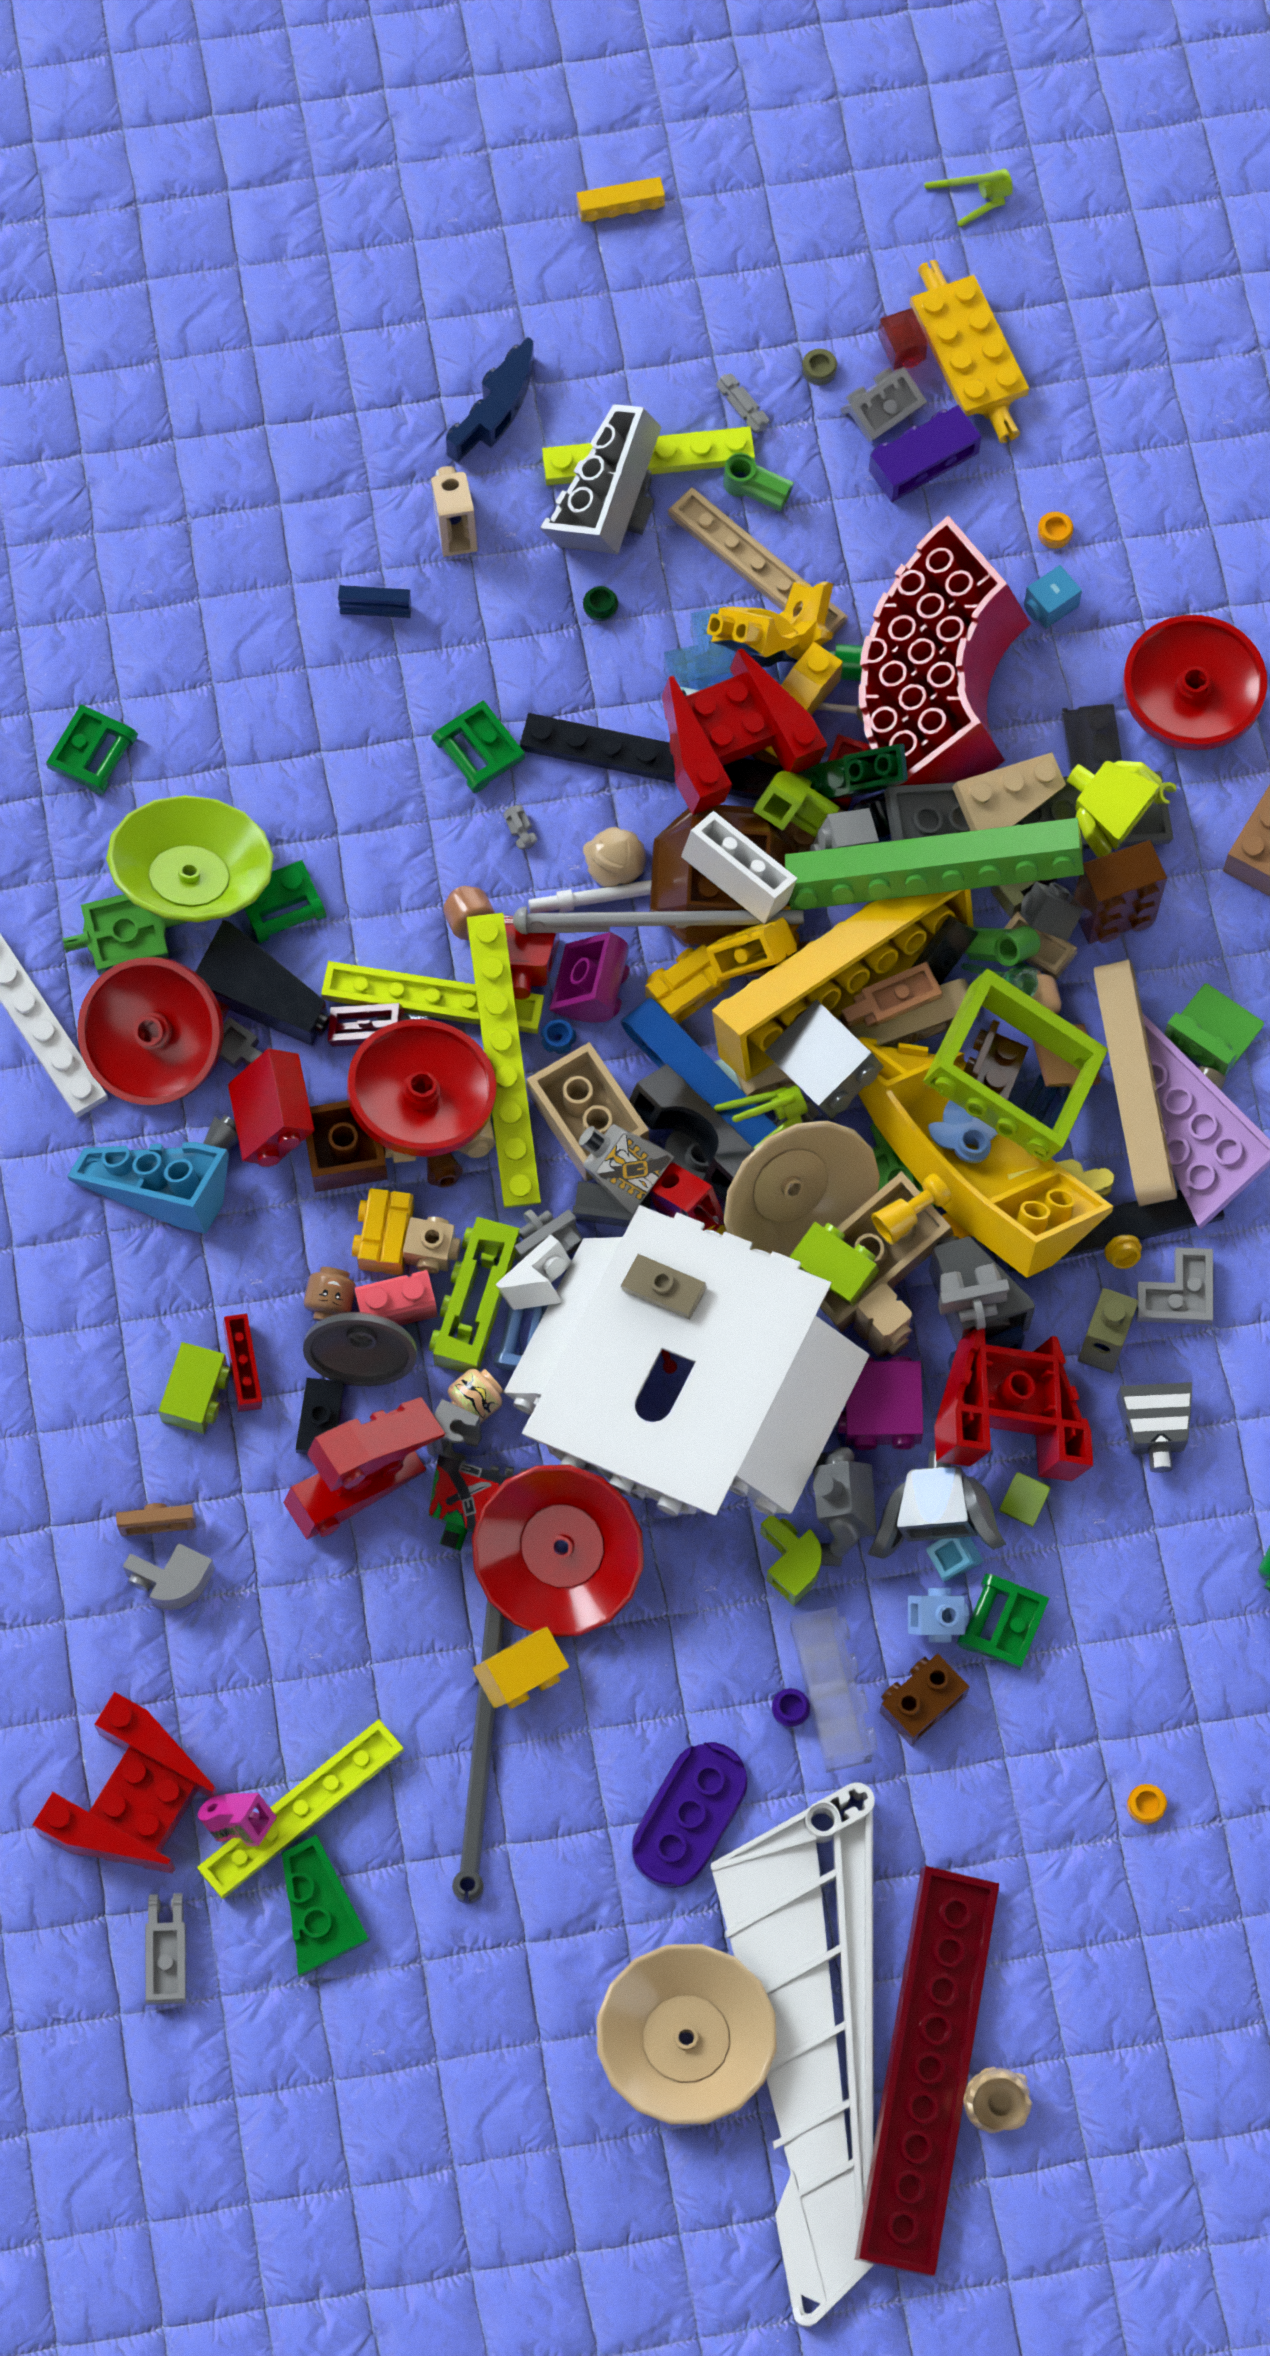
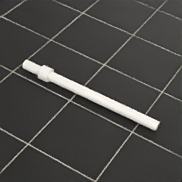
M651 880L573 893L571 889L557 891L555 896L528 900L530 913L559 910V913L574 911V907L646 896L650 895Z

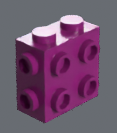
M897 1356L890 1358L889 1361L874 1362L873 1358L868 1357L844 1406V1410H842L838 1418V1433H845L846 1445H854V1448L857 1450H872L877 1448V1445H892L894 1449L908 1450L922 1443L921 1361H912L910 1357Z

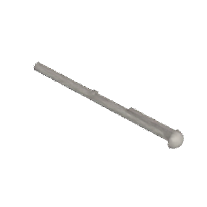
M527 906L519 908L513 916L515 929L525 935L528 933L610 932V927L676 925V928H686L688 926L762 924L748 910L528 913ZM780 910L769 920L784 917L788 925L804 924V910Z

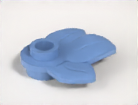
M951 1100L948 1101L944 1109L943 1122H933L928 1125L930 1136L938 1146L954 1151L961 1160L967 1163H979L985 1160L991 1149L990 1141L998 1134L995 1129L980 1119L969 1115L965 1109ZM973 1144L977 1147V1150L969 1149L965 1145Z

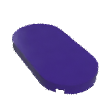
M706 1742L685 1749L674 1762L640 1821L632 1840L634 1863L641 1875L649 1882L660 1887L677 1888L694 1881L705 1869L743 1802L747 1791L746 1770L740 1756L734 1750L724 1744Z

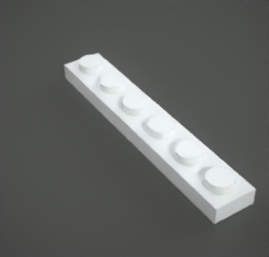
M0 934V1003L75 1117L79 1118L107 1101V1094L92 1076L82 1056Z

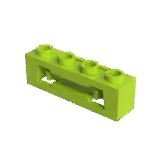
M476 1217L473 1228H466L462 1241V1248L466 1249L463 1261H456L451 1282L455 1283L451 1296L445 1295L440 1310V1317H444L441 1330L434 1329L429 1344V1351L433 1352L434 1365L462 1373L467 1372L469 1369L480 1370L503 1298L495 1284L512 1269L517 1253L514 1246L521 1241L520 1228L481 1217ZM480 1251H483L480 1258L482 1262L481 1267L491 1269L475 1319L476 1336L473 1345H469L473 1338V1327L462 1324L478 1274L477 1259ZM501 1254L498 1266H496L497 1256ZM458 1327L457 1337L453 1338L455 1328Z

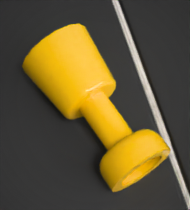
M935 1173L928 1175L922 1182L923 1191L909 1202L898 1199L871 1214L875 1228L889 1244L894 1245L918 1222L916 1214L933 1203L940 1207L952 1201V1195L948 1187Z

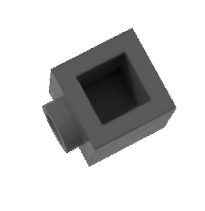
M1035 882L1031 891L1024 896L1019 913L1031 928L1068 941L1084 909L1063 886L1056 883H1050L1047 886Z

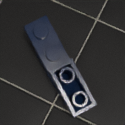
M528 337L520 346L518 344L514 345L507 353L505 361L497 369L492 368L486 373L482 380L483 399L478 400L472 406L469 415L461 424L457 422L449 429L446 435L447 456L456 463L480 440L492 448L513 422L522 406L532 377L534 341Z

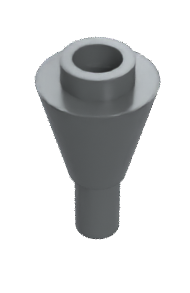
M226 1115L221 1120L214 1116L203 1144L229 1151L239 1143L235 1121Z

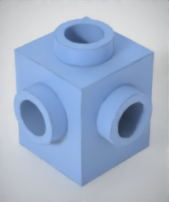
M928 1588V1595L908 1596V1634L928 1635V1642H951V1635H965V1626H967L969 1621V1609L967 1604L964 1603V1596L951 1595V1588Z

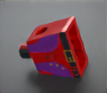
M670 1163L649 1191L658 1213L674 1218L676 1212L704 1223L703 1231L712 1226L714 1227L711 1230L716 1231L721 1225H725L724 1214L713 1187L676 1163Z

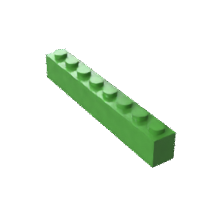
M1078 818L785 854V869L798 878L789 898L791 910H805L1084 875L1083 849Z

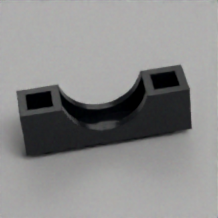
M666 1064L637 1082L629 1101L642 1121L651 1130H677L698 1142L704 1150L708 1161V1169L703 1180L710 1184L714 1192L726 1203L727 1190L740 1165L755 1149L707 1101L703 1100L680 1075Z

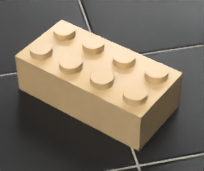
M902 1171L837 1227L846 1235L842 1241L854 1249L857 1244H860L876 1256L873 1262L877 1264L880 1270L854 1307L828 1290L820 1309L841 1332L855 1321L860 1300L880 1284L887 1283L892 1289L932 1254L933 1247L937 1246L939 1241L954 1235L951 1226L931 1204L916 1214L918 1218L917 1224L894 1245L889 1244L879 1234L872 1222L871 1214L898 1199L909 1202L921 1193Z

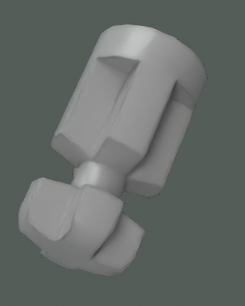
M516 805L504 811L503 817L512 836H520L516 841L517 847L521 850L533 847L537 842V836L535 833L528 834L527 832L532 826L523 806Z

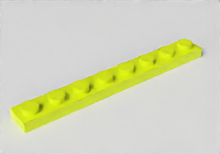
M503 913L467 917L483 1050L492 1064L496 1077V1097L492 1111V1120L504 1209L541 1204Z

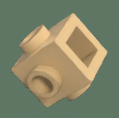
M410 1217L403 1249L404 1264L417 1266V1269L420 1271L427 1270L428 1273L433 1274L438 1273L439 1270L448 1272L451 1260L457 1261L461 1246V1239L456 1238L455 1225L449 1224V1221L440 1217H428L427 1220Z

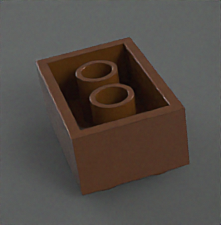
M1151 840L1083 863L1084 875H1079L1074 898L1084 909L1078 922L1088 945L1097 941L1108 943L1116 939L1120 933L1131 929L1135 932L1142 931L1156 921L1167 876Z

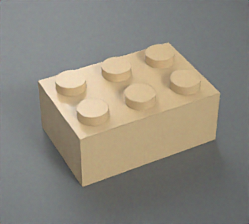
M590 1042L527 1078L528 1096L585 1182L593 1179L583 1167L585 1160L591 1153L579 1145V1139L587 1128L593 1126L602 1134H605L610 1126L615 1124L649 1141V1129Z

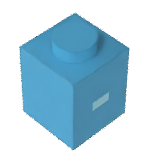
M1059 565L1027 587L1024 608L1032 620H1038L1047 629L1079 607L1082 589L1064 568Z

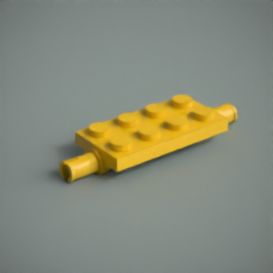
M930 260L929 263L932 268H929L927 262L921 264L917 271L928 291L910 297L909 304L957 404L967 417L980 414L986 419H990L1001 444L1007 443L1005 437L1007 435L1010 441L1015 440L1020 435V431L1010 415V404L1016 399L1027 396L1029 387L975 275L947 283L937 260Z

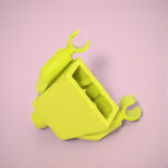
M1106 761L1096 774L1078 764L1067 778L1069 784L1082 792L1076 800V818H1078L1085 841L1097 857L1113 853L1111 852L1112 847L1117 850L1153 802L1155 804H1170V801L1164 798V790L1169 793L1176 792V785L1174 783H1162L1161 777L1142 762L1117 761L1112 763Z

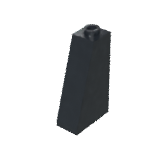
M223 919L195 973L209 986L219 1006L312 1046L317 1035L323 1036L329 1025L330 1016L327 1013L326 1001L231 922Z

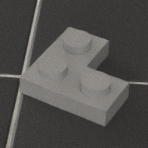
M1176 1247L1174 1251V1283L1138 1281L1137 1300L1139 1302L1137 1305V1322L1212 1324L1213 1249Z

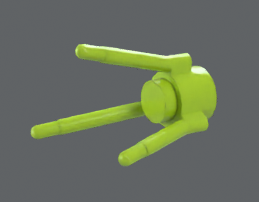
M1006 168L982 175L937 180L924 184L925 189L978 183L981 196L984 199L989 198L991 201L960 219L957 223L960 227L995 207L1005 205L1004 197L1013 193L1011 176Z
M797 1084L789 1088L784 1086L775 1091L727 1101L714 1106V1110L719 1112L771 1100L769 1103L746 1110L732 1117L733 1122H739L775 1110L779 1120L787 1119V1121L755 1145L754 1149L766 1138L792 1125L803 1123L800 1115L808 1112L806 1102Z

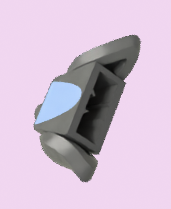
M933 1450L928 1454V1468L909 1471L906 1482L901 1483L891 1493L884 1507L877 1535L868 1555L884 1559L895 1552L905 1538L908 1542L979 1535L982 1541L993 1550L1006 1545V1542L999 1533L991 1501L985 1487L976 1478L967 1476L961 1467L951 1466L949 1463L936 1462V1452Z

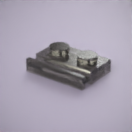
M1114 704L1078 707L1076 710L1062 708L1061 718L1070 773L1078 764L1096 774L1104 762L1110 761L1115 763L1122 761Z

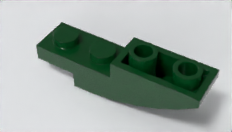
M895 744L844 755L841 759L818 763L815 766L798 772V775L812 781L810 788L828 800L837 798L848 799L885 790L888 786H897L908 781L905 745Z

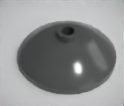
M345 1312L329 1316L314 1324L305 1335L303 1354L311 1368L320 1375L333 1381L344 1382L346 1385L369 1387L389 1384L405 1377L416 1363L417 1347L412 1336L404 1328L386 1317L365 1312Z

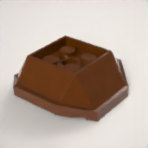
M717 805L695 815H692L689 808H687L653 841L649 912L746 910L681 857L690 831L713 811L784 868L785 854L798 853V848L784 830H781L753 811L754 807ZM664 925L684 947L698 948L703 944L708 947L725 935L756 926L712 925L676 928V925Z

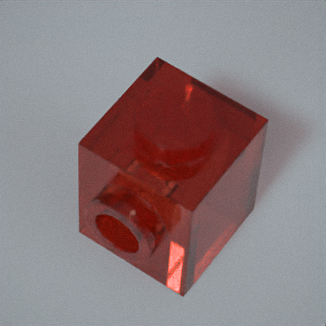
M912 308L880 318L878 338L893 370L902 367L912 368L926 360L928 341Z

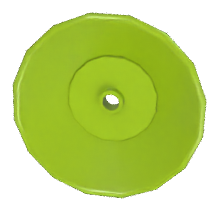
M182 795L153 800L128 813L110 835L106 861L114 884L134 905L165 919L196 923L226 918L253 904L270 883L274 855L265 832L245 812L217 799Z

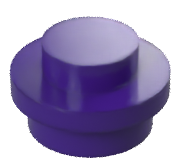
M788 1688L780 1691L774 1697L772 1714L779 1724L785 1727H797L807 1720L810 1713V1702L803 1692L798 1689Z

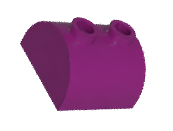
M608 932L565 944L549 1010L572 1020L590 1023L605 1022L615 1017L622 1005L621 999L618 998L620 985L626 981L630 972L629 966L626 965L629 952L627 942L618 935Z

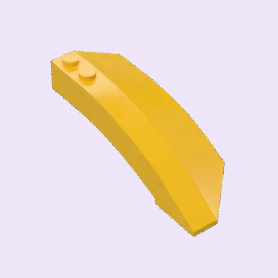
M858 1038L884 1065L877 1078L858 1093L878 1130L921 1185L923 1180L931 1173L938 1175L952 1195V1201L941 1207L974 1238L1026 1278L1053 1266L1112 1212L1113 1206L1059 1166L1053 1159L1050 1158L1047 1162H1043L1033 1154L1030 1155L1024 1148L1009 1138L1003 1137L1000 1134H997L990 1141L991 1149L989 1155L979 1163H967L961 1160L954 1151L938 1146L930 1136L928 1125L933 1122H943V1112L950 1099L939 1095L938 1091L923 1082L936 1054H929L928 1047L899 1043L898 1048L877 1045V1039ZM959 1052L953 1065L963 1071L966 1065L964 1060L965 1053ZM973 1144L965 1145L969 1149L977 1150V1147ZM1035 1168L1010 1180L1007 1175Z

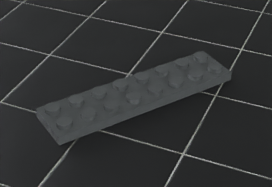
M1156 771L1155 773L1161 777L1162 783H1164L1162 771ZM1069 776L1063 777L1066 786L1016 825L1076 818V800L1082 792L1067 782ZM955 783L888 786L884 791L892 841L970 831L952 788ZM1164 790V791H1163V795H1164V798L1166 799V793H1165V790ZM1153 802L1120 847L1133 846L1151 840L1152 845L1169 844L1174 838L1168 804H1155ZM1080 829L1082 849H1091Z

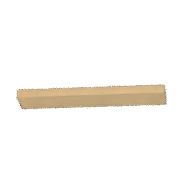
M693 487L668 509V516L782 611H784L793 583L797 581L806 582ZM830 602L825 627L833 632L834 636L848 622V616Z

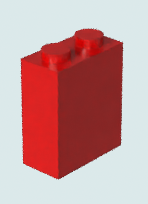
M268 1048L228 1083L242 1161L256 1163L262 1167L274 1166L314 1132L298 1053Z

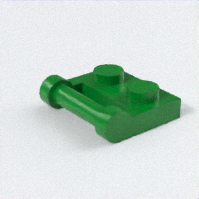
M484 700L439 728L431 737L438 748H443L467 779L466 785L473 793L480 792L490 781L525 759V752ZM460 733L464 736L486 766L479 771L455 742V736Z
M80 704L46 762L47 768L86 786L96 794L104 795L109 787L108 779L128 745H133L136 741L138 733L133 728ZM109 733L115 736L116 739L94 774L87 769Z
M303 860L272 871L270 883L256 901L243 908L258 943L269 940V936L313 918L318 921L327 917L322 901L315 890ZM305 900L309 904L265 922L261 919V917Z
M985 1574L981 1582L983 1590L965 1635H959L957 1645L967 1651L977 1652L1021 1670L1050 1598L998 1576ZM997 1594L1007 1596L1008 1599L990 1641L980 1638V1635Z

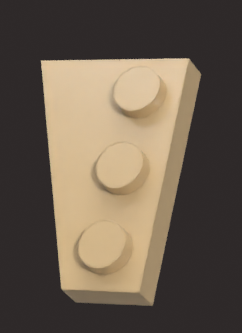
M1053 752L958 781L952 788L970 831L1015 826L1023 818L1060 792L1066 786V783Z

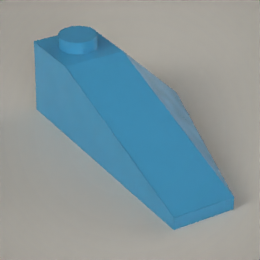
M184 1142L182 1147L164 1148L162 1144H150L149 1149L129 1150L127 1146L84 1148L67 1177L69 1181L168 1224L206 1234L223 1206L229 1153L227 1149L198 1142Z

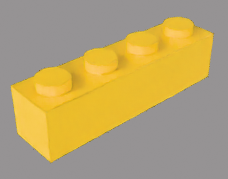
M661 177L576 192L581 222H592L605 217L614 218L621 214H635L639 211L656 210L665 206V193Z

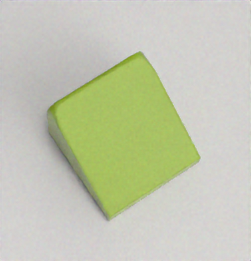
M1016 1472L999 1512L1033 1527L1051 1488L1031 1477Z

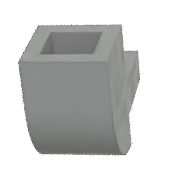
M178 1543L164 1569L131 1553L126 1559L123 1569L126 1576L129 1577L128 1582L132 1586L148 1592L150 1588L153 1589L149 1597L154 1607L174 1610L188 1606L202 1594L215 1571V1566L211 1558Z

